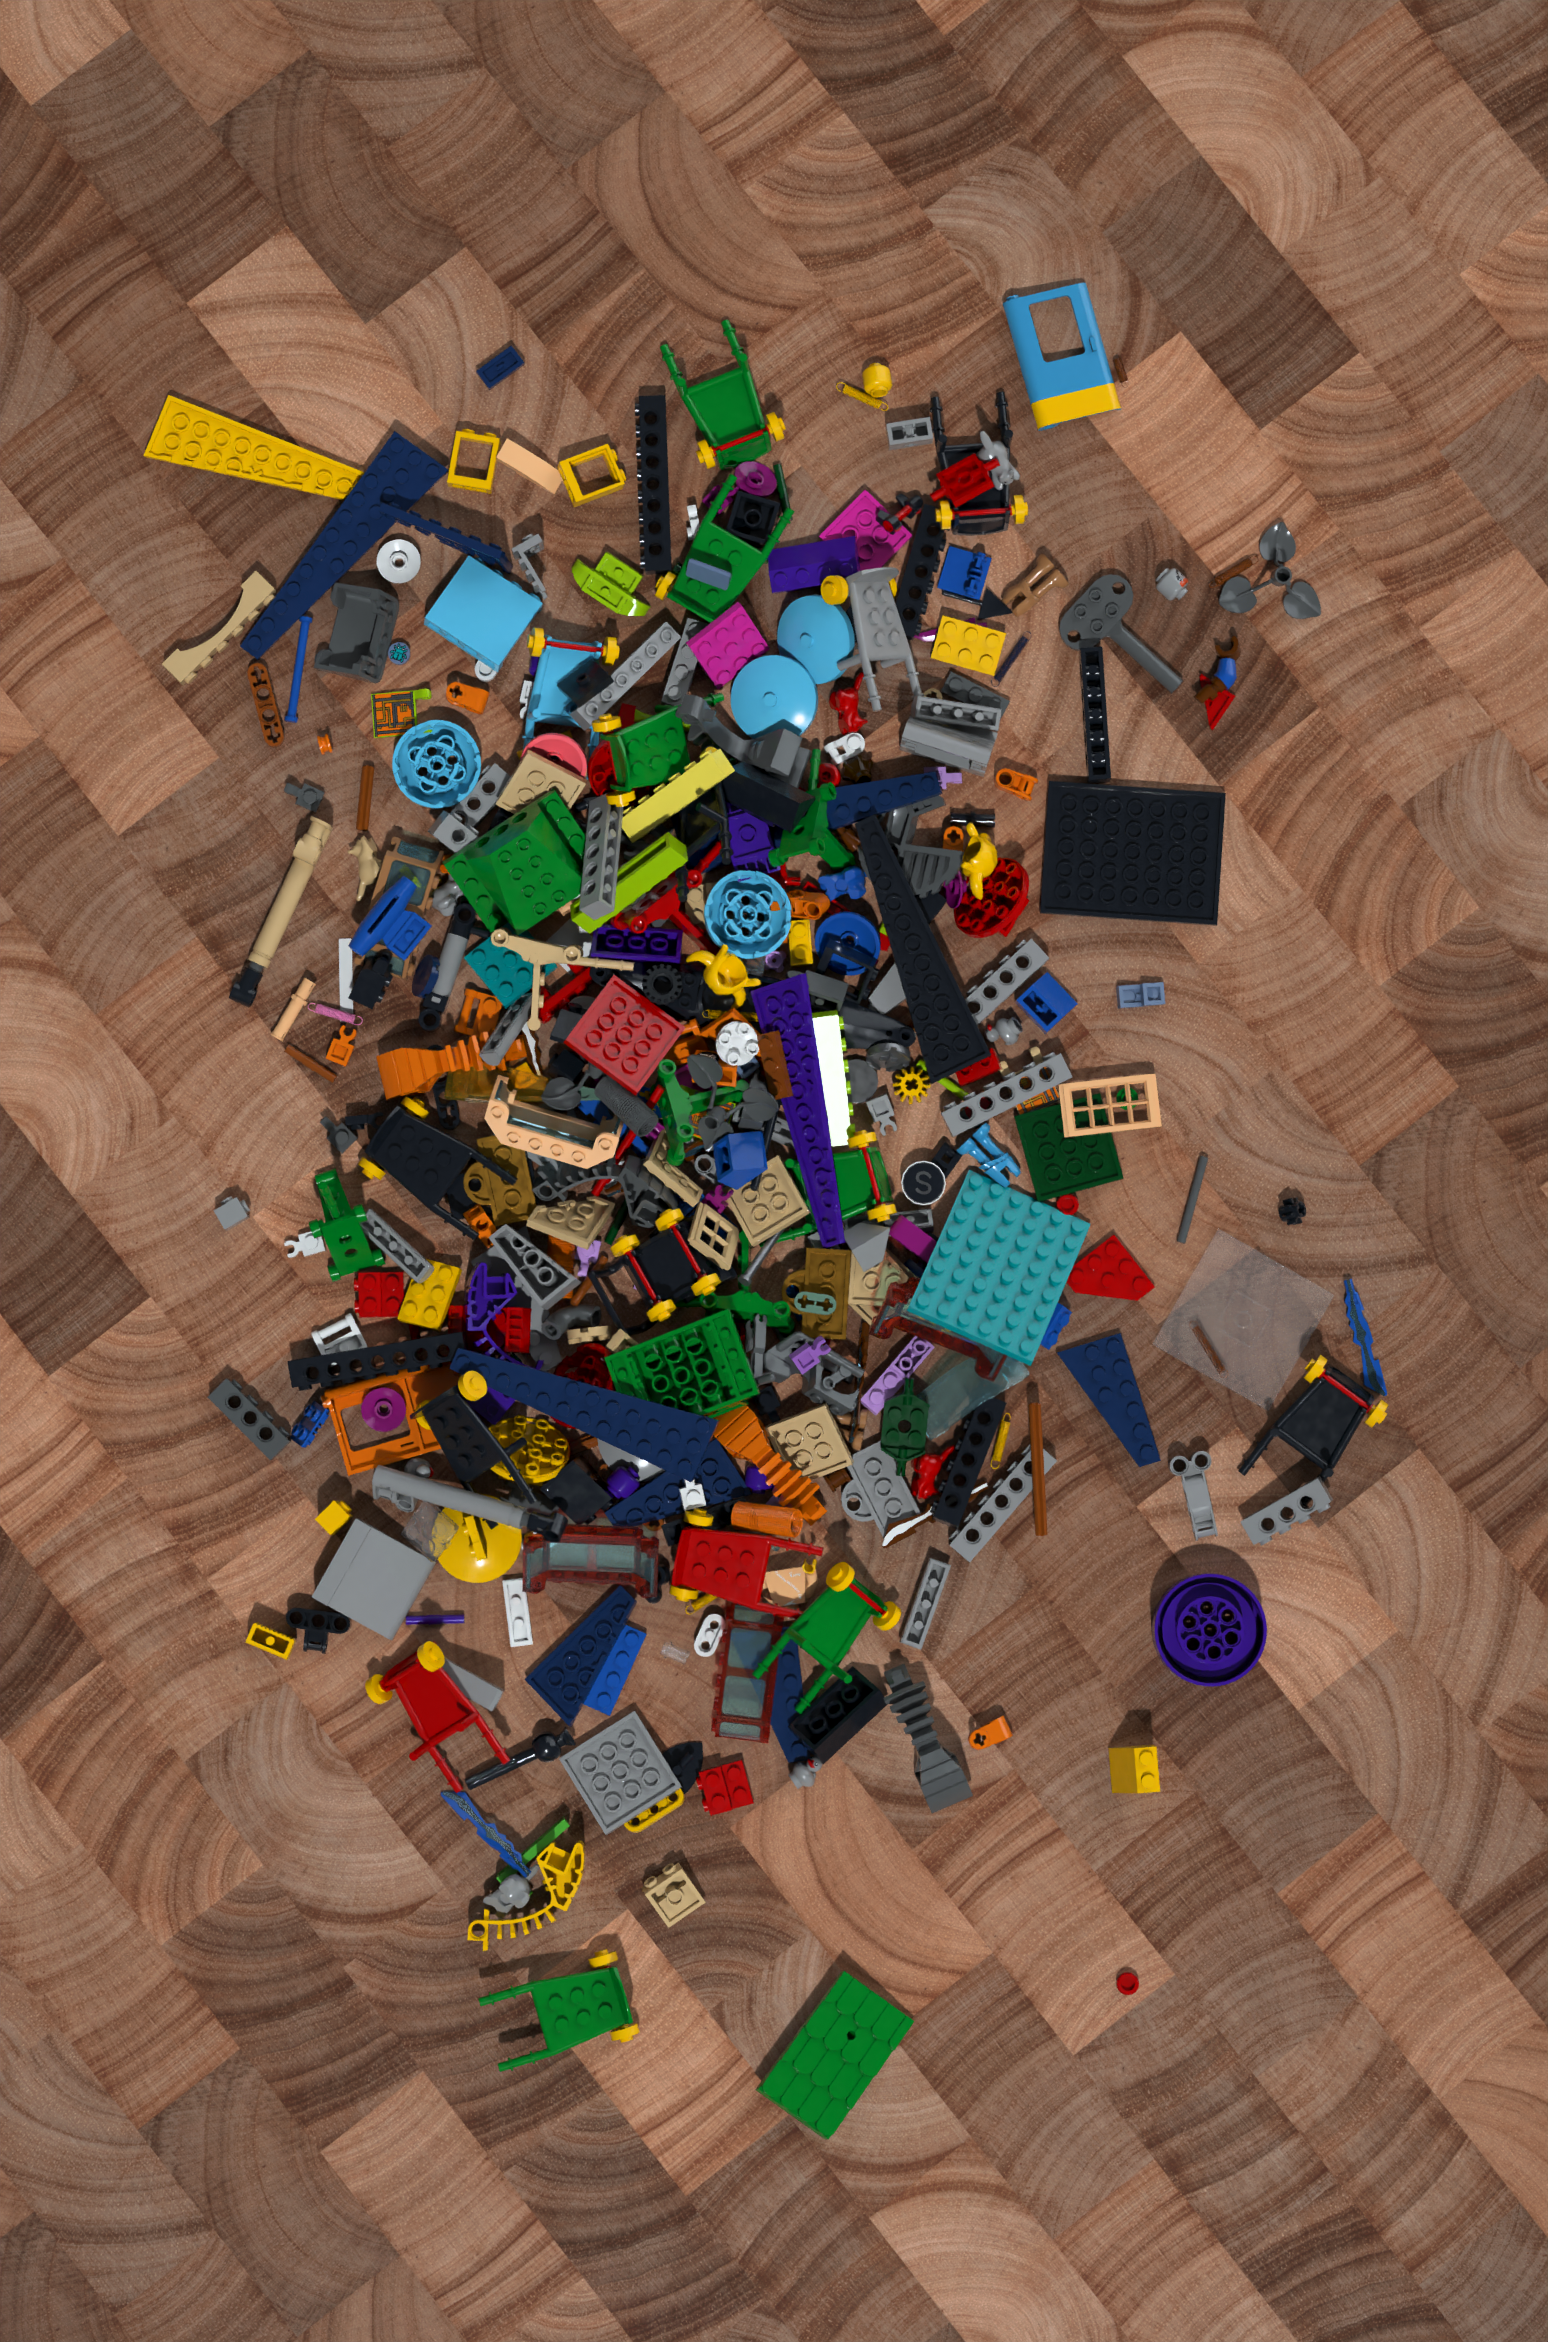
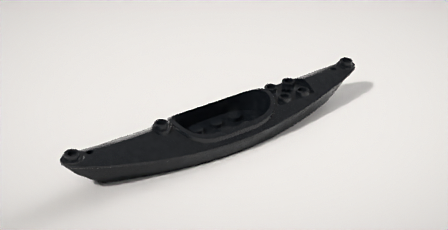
M634 962L633 971H620L619 969L599 967L590 968V977L599 985L605 987L612 976L615 975L646 998L642 988L643 976L646 974V971L654 965H670L681 976L683 992L669 1005L653 1004L668 1015L687 1022L696 1018L699 1026L702 1027L715 1020L708 1017V1011L706 1010H710L709 1012L712 1013V1017L716 1018L718 1016L714 1015V1011L711 1010H720L724 1014L726 1013L724 1011L731 1009L735 1001L733 994L716 995L708 987L703 977L706 966ZM747 972L749 979L757 978L761 984L744 987L746 1000L736 1010L738 1012H748L745 1014L749 1016L750 1013H756L750 991L782 980ZM660 976L654 981V989L659 993H666L671 988V981L665 976ZM843 1001L838 1016H843L844 1029L840 1030L841 1038H845L846 1049H869L874 1045L882 1043H895L909 1047L915 1042L916 1033L908 1025L850 1001ZM811 1008L812 1013H814V1012H822V1011H819V1010H816V1009ZM747 1020L760 1034H762L759 1022Z

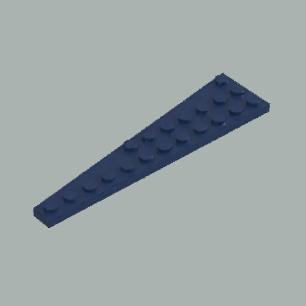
M458 1348L449 1368L462 1375L468 1371H476L483 1376L488 1387L689 1482H693L720 1421L464 1348Z

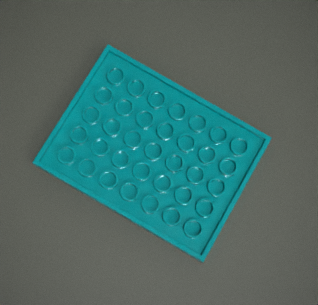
M969 1170L907 1311L1031 1366L1091 1224L1072 1215H1065L1050 1205L1038 1202L1036 1199L1012 1188H1005L996 1181Z

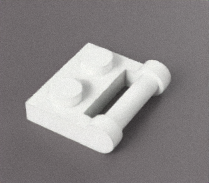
M351 1313L345 1315L344 1319L320 1331L315 1330L311 1332L321 1355L368 1347ZM350 1326L352 1332L324 1345L322 1339Z

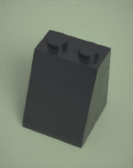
M582 1455L572 1460L555 1478L550 1479L540 1488L578 1526L584 1523L588 1526L597 1518L596 1512L600 1509L604 1512L614 1504L612 1499L615 1496L606 1487L607 1484Z

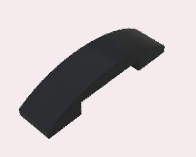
M744 1496L707 1509L706 1514L714 1517L712 1526H703L702 1528L717 1530L732 1525L731 1512L733 1506L738 1501L746 1502ZM684 1518L661 1525L668 1547L679 1543L682 1530L692 1524L685 1522Z

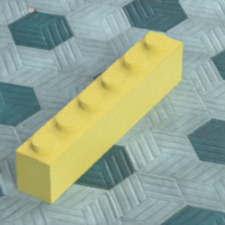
M721 749L713 753L711 750H708L699 757L701 759L699 763L693 761L684 767L685 773L681 775L678 772L668 779L670 783L667 786L664 783L653 790L655 793L653 796L646 795L638 801V807L631 806L623 812L622 829L632 843L647 835L735 771Z

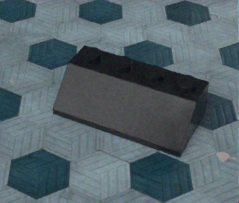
M853 1666L847 1671L852 1676L850 1683L847 1684L838 1679L788 1726L807 1750L822 1764L827 1762L888 1705L885 1703L880 1689Z

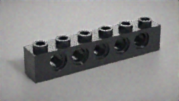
M924 504L896 601V607L906 637L912 641L915 635L919 636L922 627V623H919L920 615H925L929 603L925 601L926 594L932 593L935 581H932L931 577L933 572L937 573L941 560H938L937 556L939 551H944L947 539L943 538L945 530H950H941L940 523L936 522L935 509L939 508ZM935 526L939 529V534L931 536L928 534L927 529ZM924 547H929L933 550V555L925 557L922 555L921 550ZM918 568H923L927 571V575L924 578H919L915 575V571ZM917 589L921 592V596L918 599H913L909 596V591ZM911 610L914 612L915 617L912 620H906L902 615L903 612Z
M1080 648L1079 663L1087 783L1110 782L1111 769L1103 648Z
M983 1393L979 1398H974L971 1410H974L971 1419L967 1417L962 1429L966 1431L963 1439H958L954 1449L958 1452L955 1460H950L946 1470L950 1474L947 1481L942 1480L938 1492L942 1493L939 1501L934 1500L930 1510L934 1514L932 1520L955 1529L958 1528L1007 1404L1006 1402ZM979 1414H986L989 1417V1423L985 1425L979 1423L977 1416ZM970 1435H979L981 1443L973 1445L969 1440ZM963 1455H970L973 1459V1464L970 1466L964 1465L961 1457ZM956 1475L962 1476L965 1479V1485L956 1486L953 1482V1477ZM947 1496L956 1498L957 1505L955 1507L946 1505L945 1498Z

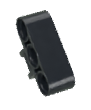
M292 1608L286 1614V1622L290 1627L306 1629L303 1652L313 1650L326 1654L329 1633L343 1634L348 1632L352 1626L351 1619L342 1613ZM295 1611L302 1614L303 1619L299 1624H294L291 1621V1615ZM317 1614L322 1615L325 1619L322 1627H317L313 1623V1618ZM339 1617H343L347 1621V1626L344 1630H339L335 1626V1621ZM311 1641H312V1642H319V1643H321V1644H313V1643H311Z

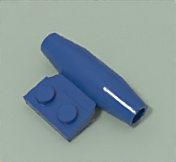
M402 876L392 885L362 920L348 945L349 948L363 957L383 939L387 949L405 962L432 927L415 912L405 910L417 886L405 876Z

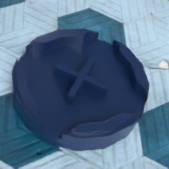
M428 954L419 963L412 982V993L414 996L424 999L426 997L425 994L429 995L432 992L439 976V971L436 970L437 965L440 966V961L437 957Z

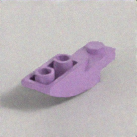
M917 1333L861 1398V1404L876 1416L884 1407V1400L892 1397L905 1383V1378L911 1376L935 1347Z

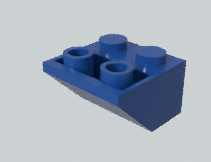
M1048 972L1015 1001L1045 1035L1078 1004Z
M763 1132L728 1134L713 1144L717 1181L735 1190H738L768 1169Z

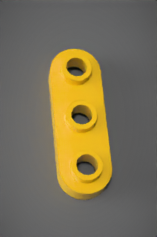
M680 1788L673 1793L677 1794L675 1801H670L671 1795L655 1804L654 1806H658L657 1813H651L652 1807L636 1816L635 1818L640 1820L638 1825H632V1820H630L624 1826L633 1833L643 1831L680 1807L685 1799L684 1792Z

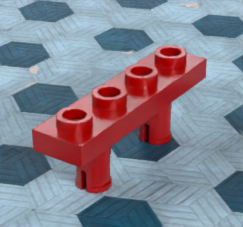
M567 964L576 978L554 995H551L544 986H541L540 995H544V1007L539 1008V1018L543 1024L549 1022L553 1018V1014L559 1009L561 1010L575 996L583 995L588 990V986L594 982L589 975L591 967L586 968L585 966Z

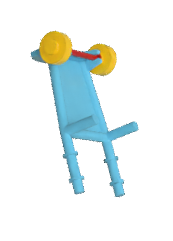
M533 627L531 635L528 634L527 648H529L530 656L539 657V662L526 716L525 736H522L524 739L523 749L535 738L533 736L535 722L580 727L569 713L567 714L564 710V707L571 700L558 689L557 684L591 659L599 665L600 656H602L603 665L613 666L615 659L619 657L620 650L615 637H606L604 645L598 641L592 643L569 642L552 639L550 635H544L543 628ZM592 726L589 727L591 729L590 744H587L589 747L588 762L593 751L599 745L600 732H593Z

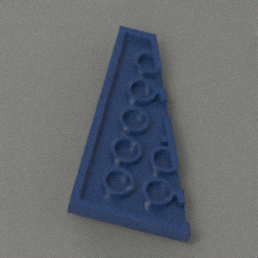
M621 1585L525 1678L526 1682L569 1727H572L637 1603Z

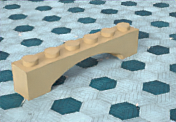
M257 571L241 585L243 593L235 613L215 636L203 644L188 650L180 651L177 648L162 663L164 668L182 686L185 683L190 684L197 677L196 672L201 667L206 668L213 661L211 657L217 651L221 653L229 645L228 641L233 636L235 638L239 636L244 630L243 626L248 621H254L260 614L259 610L264 605H270L275 598L276 590Z

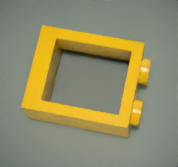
M462 429V432L456 431L447 479L448 487L492 494L497 467L496 456L501 445L500 438H496L497 435L492 433L478 435L470 429ZM461 440L493 445L487 480L455 475Z
M608 444L559 462L557 469L573 507L623 489L626 477L623 470L619 469L616 464L618 459L614 449H610ZM603 456L614 484L582 495L571 468Z

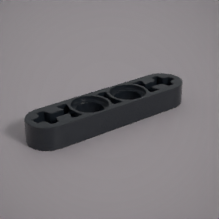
M431 1045L427 1048L429 1050L436 1049L437 1051L444 1050L439 1045ZM449 1071L446 1072V1080L442 1083L436 1082L432 1088L440 1123L445 1129L453 1130L460 1124V1115ZM449 1092L452 1097L450 1103H440V1094ZM454 1105V1110L450 1109L452 1117H456V1120L453 1121L452 1126H449L447 1122L444 1123L447 1113L446 1111L441 1112V1108H449Z

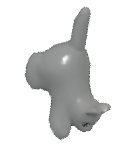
M981 431L980 439L983 447L977 452L976 456L984 464L995 457L997 458L1000 466L989 472L995 488L1002 490L1003 484L1009 485L1013 480H1019L1020 474L1007 459L1008 453L1004 443L1001 441H991L989 436L984 431Z
M448 874L447 882L435 889L430 896L434 898L432 907L440 911L443 916L453 915L455 908L458 906L457 898L464 895L450 874ZM424 897L412 900L410 904L420 906Z
M538 1864L529 1868L531 1871L530 1875L525 1872L527 1874L526 1878L523 1875L517 1874L508 1876L501 1882L499 1889L483 1899V1903L495 1907L496 1915L501 1919L508 1914L514 1905L517 1908L524 1907L530 1898L531 1888L529 1881L539 1869Z

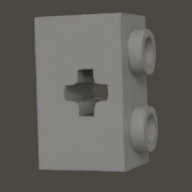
M930 417L886 424L889 451L933 444Z

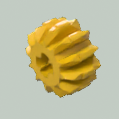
M911 1066L910 1074H908L906 1069L903 1068L901 1071L904 1077L899 1074L895 1075V1078L901 1081V1083H893V1087H900L894 1094L897 1096L903 1093L900 1099L901 1102L905 1101L906 1096L909 1097V1105H912L913 1097L920 1103L921 1098L919 1094L924 1097L928 1096V1093L922 1090V1088H930V1084H923L929 1077L926 1075L920 1078L923 1072L922 1069H919L917 1074H914V1067ZM914 1080L916 1082L915 1086H918L916 1090L911 1089V1091L907 1090L908 1085H905V1083Z

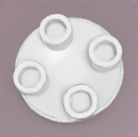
M740 1021L725 1025L719 1031L716 1038V1050L719 1057L725 1063L733 1066L748 1063L759 1052L755 1030L749 1024Z

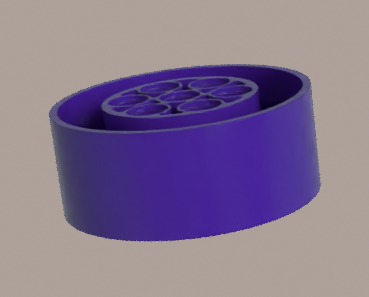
M1205 1573L1186 1577L1172 1585L1163 1594L1153 1614L1151 1632L1156 1653L1169 1671L1187 1682L1213 1687L1232 1683L1246 1675L1255 1666L1265 1647L1267 1624L1260 1602L1244 1584L1228 1576ZM1205 1601L1210 1602L1212 1605V1610L1209 1614H1203L1200 1610L1201 1604ZM1226 1609L1231 1610L1233 1613V1618L1229 1622H1224L1221 1618L1222 1612ZM1188 1615H1191L1195 1620V1624L1191 1628H1186L1183 1625V1619ZM1209 1623L1213 1624L1216 1628L1213 1636H1207L1204 1633V1627ZM1232 1631L1236 1634L1237 1640L1234 1644L1230 1645L1225 1641V1635ZM1190 1638L1197 1639L1198 1647L1196 1650L1191 1651L1187 1648L1186 1643ZM1211 1646L1218 1647L1219 1655L1217 1658L1212 1659L1208 1656V1649Z

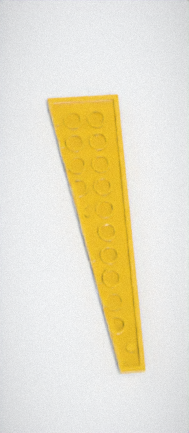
M170 395L166 399L143 455L150 459L340 500L347 498L365 473Z

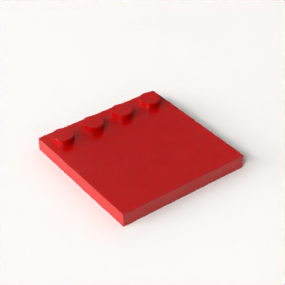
M613 975L563 1043L636 1096L686 1027L617 976Z

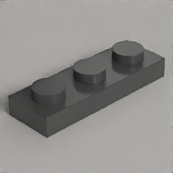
M952 671L941 689V693L961 703L1002 709L1000 720L1010 703L1009 700Z

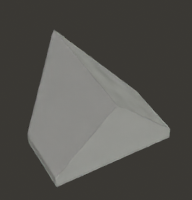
M860 1222L844 1232L845 1241L864 1272L883 1261L890 1227Z

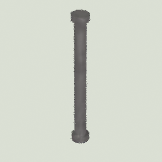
M785 1228L766 1240L745 1273L739 1276L738 1281L744 1286L751 1284V1278Z

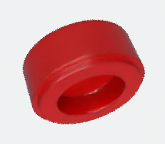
M1072 1194L1060 1196L1056 1202V1208L1065 1215L1075 1214L1079 1207L1077 1198Z
M1124 1972L1118 1976L1116 1986L1122 1994L1132 1995L1139 1988V1980L1133 1973Z

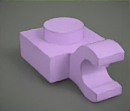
M924 767V773L936 772L941 790H947V783H962V773H946V767Z
M594 1240L588 1250L577 1246L575 1259L581 1261L578 1276L586 1277L589 1264L597 1262L601 1247L600 1241Z

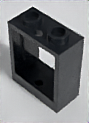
M830 939L815 973L825 976L833 954L868 968L869 970L860 990L848 986L844 997L845 1000L859 1005L862 999L867 1000L871 991V988L868 987L870 980L875 981L880 970L876 968L879 960Z

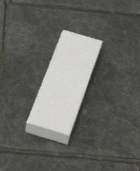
M525 1578L503 1580L510 1646L532 1645L533 1639Z

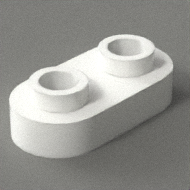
M710 1614L705 1618L694 1643V1649L698 1655L708 1657L715 1652L726 1626L722 1616ZM714 1620L719 1623L717 1629L710 1627V1623ZM703 1641L709 1642V1649H702L701 1643Z

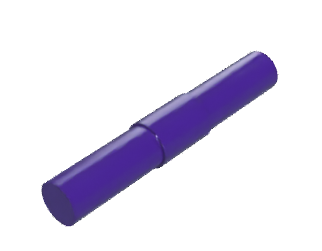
M464 1614L406 1616V1625L465 1623Z

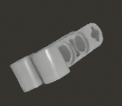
M1205 1451L1194 1452L1190 1457V1461L1183 1456H1174L1168 1463L1169 1471L1176 1476H1181L1196 1541L1201 1537L1218 1536L1204 1470H1207L1212 1462L1210 1455ZM1202 1454L1206 1457L1205 1466L1198 1467L1195 1464L1197 1455ZM1177 1459L1182 1460L1185 1464V1468L1181 1472H1176L1173 1468V1463ZM1211 1527L1210 1529L1198 1531V1529Z

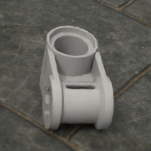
M706 1154L698 1156L694 1162L695 1171L718 1186L720 1182L717 1181L715 1159ZM707 1159L710 1162V1169L707 1171L700 1170L698 1161Z

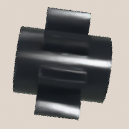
M1297 1197L1282 1200L1284 1205L1280 1206L1278 1210L1280 1219L1283 1222H1287V1225L1302 1223L1301 1218L1306 1216L1305 1204L1302 1201H1298Z

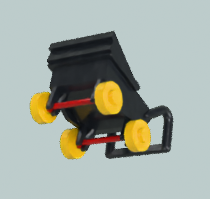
M680 1208L675 1210L668 1209L659 1215L660 1218L655 1221V1225L659 1231L663 1232L650 1238L640 1246H638L640 1242L635 1234L630 1236L623 1235L616 1239V1243L610 1250L614 1257H621L606 1268L591 1270L588 1273L590 1281L618 1330L622 1329L629 1336L641 1334L652 1328L658 1321L661 1322L671 1316V1312L676 1309L675 1304L684 1300L686 1304L702 1294L706 1296L714 1292L717 1287L738 1277L732 1264L728 1271L721 1269L689 1244L687 1239L694 1215L681 1221L684 1215ZM706 1219L704 1225L712 1230L710 1224ZM702 1232L700 1239L709 1245L711 1238ZM714 1242L713 1249L722 1255V1246ZM623 1266L649 1310L646 1313L648 1319L645 1322L627 1328L624 1327L597 1279L610 1276L619 1271Z

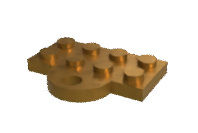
M495 1135L477 1139L479 1152L488 1158L491 1157L493 1162L506 1171L509 1169L510 1173L518 1178V1181L514 1186L505 1180L502 1182L501 1177L488 1168L484 1169L483 1165L477 1162L467 1170L464 1176L463 1185L467 1196L475 1203L491 1205L495 1226L527 1220L537 1205L534 1192L532 1191V1182L525 1151L501 1144ZM474 1178L479 1179L482 1185L481 1189L477 1192L471 1191L469 1188V1182Z
M806 1248L805 1270L793 1272L783 1283L781 1291L783 1301L788 1303L792 1312L802 1315L801 1332L811 1338L822 1336L824 1339L846 1340L851 1250ZM794 1285L798 1287L799 1293L812 1292L830 1295L836 1301V1309L830 1315L801 1312L794 1305L795 1298L787 1296L786 1289ZM803 1295L802 1299H798L801 1308H806L808 1304L814 1305V1301L807 1300L806 1295ZM825 1299L824 1302H817L816 1306H822L823 1311H828L829 1308L833 1307V1304L829 1303V1299Z

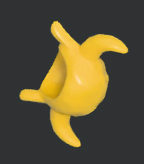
M968 823L966 830L970 836V841L960 866L963 874L969 877L970 889L977 899L982 900L983 878L991 875L998 863L997 850L991 843V838L988 834H978L973 823Z
M726 944L722 945L717 955L704 950L695 951L690 954L686 962L699 961L706 965L703 977L708 987L716 995L733 994L735 1001L731 1009L733 1007L738 1009L746 1000L744 987L761 984L757 978H748L744 963L735 954L727 952L728 945Z

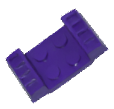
M725 801L729 819V832L732 834L730 848L733 850L731 860L735 872L743 870L759 871L768 874L781 870L780 866L773 867L769 861L768 853L770 850L775 849L768 824ZM748 877V878H745V879H741V878H740V879H737V880H738V882H741V881H744V880H747V879H751V877Z

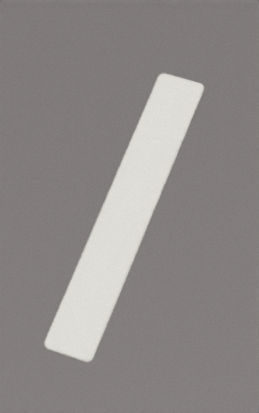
M346 938L339 939L340 1010L353 1014V1000L348 999L353 988L352 949L348 946L352 939Z

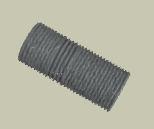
M608 1075L603 1077L596 1085L594 1094L638 1137L646 1136L655 1128L658 1123V1115L637 1095L632 1094Z

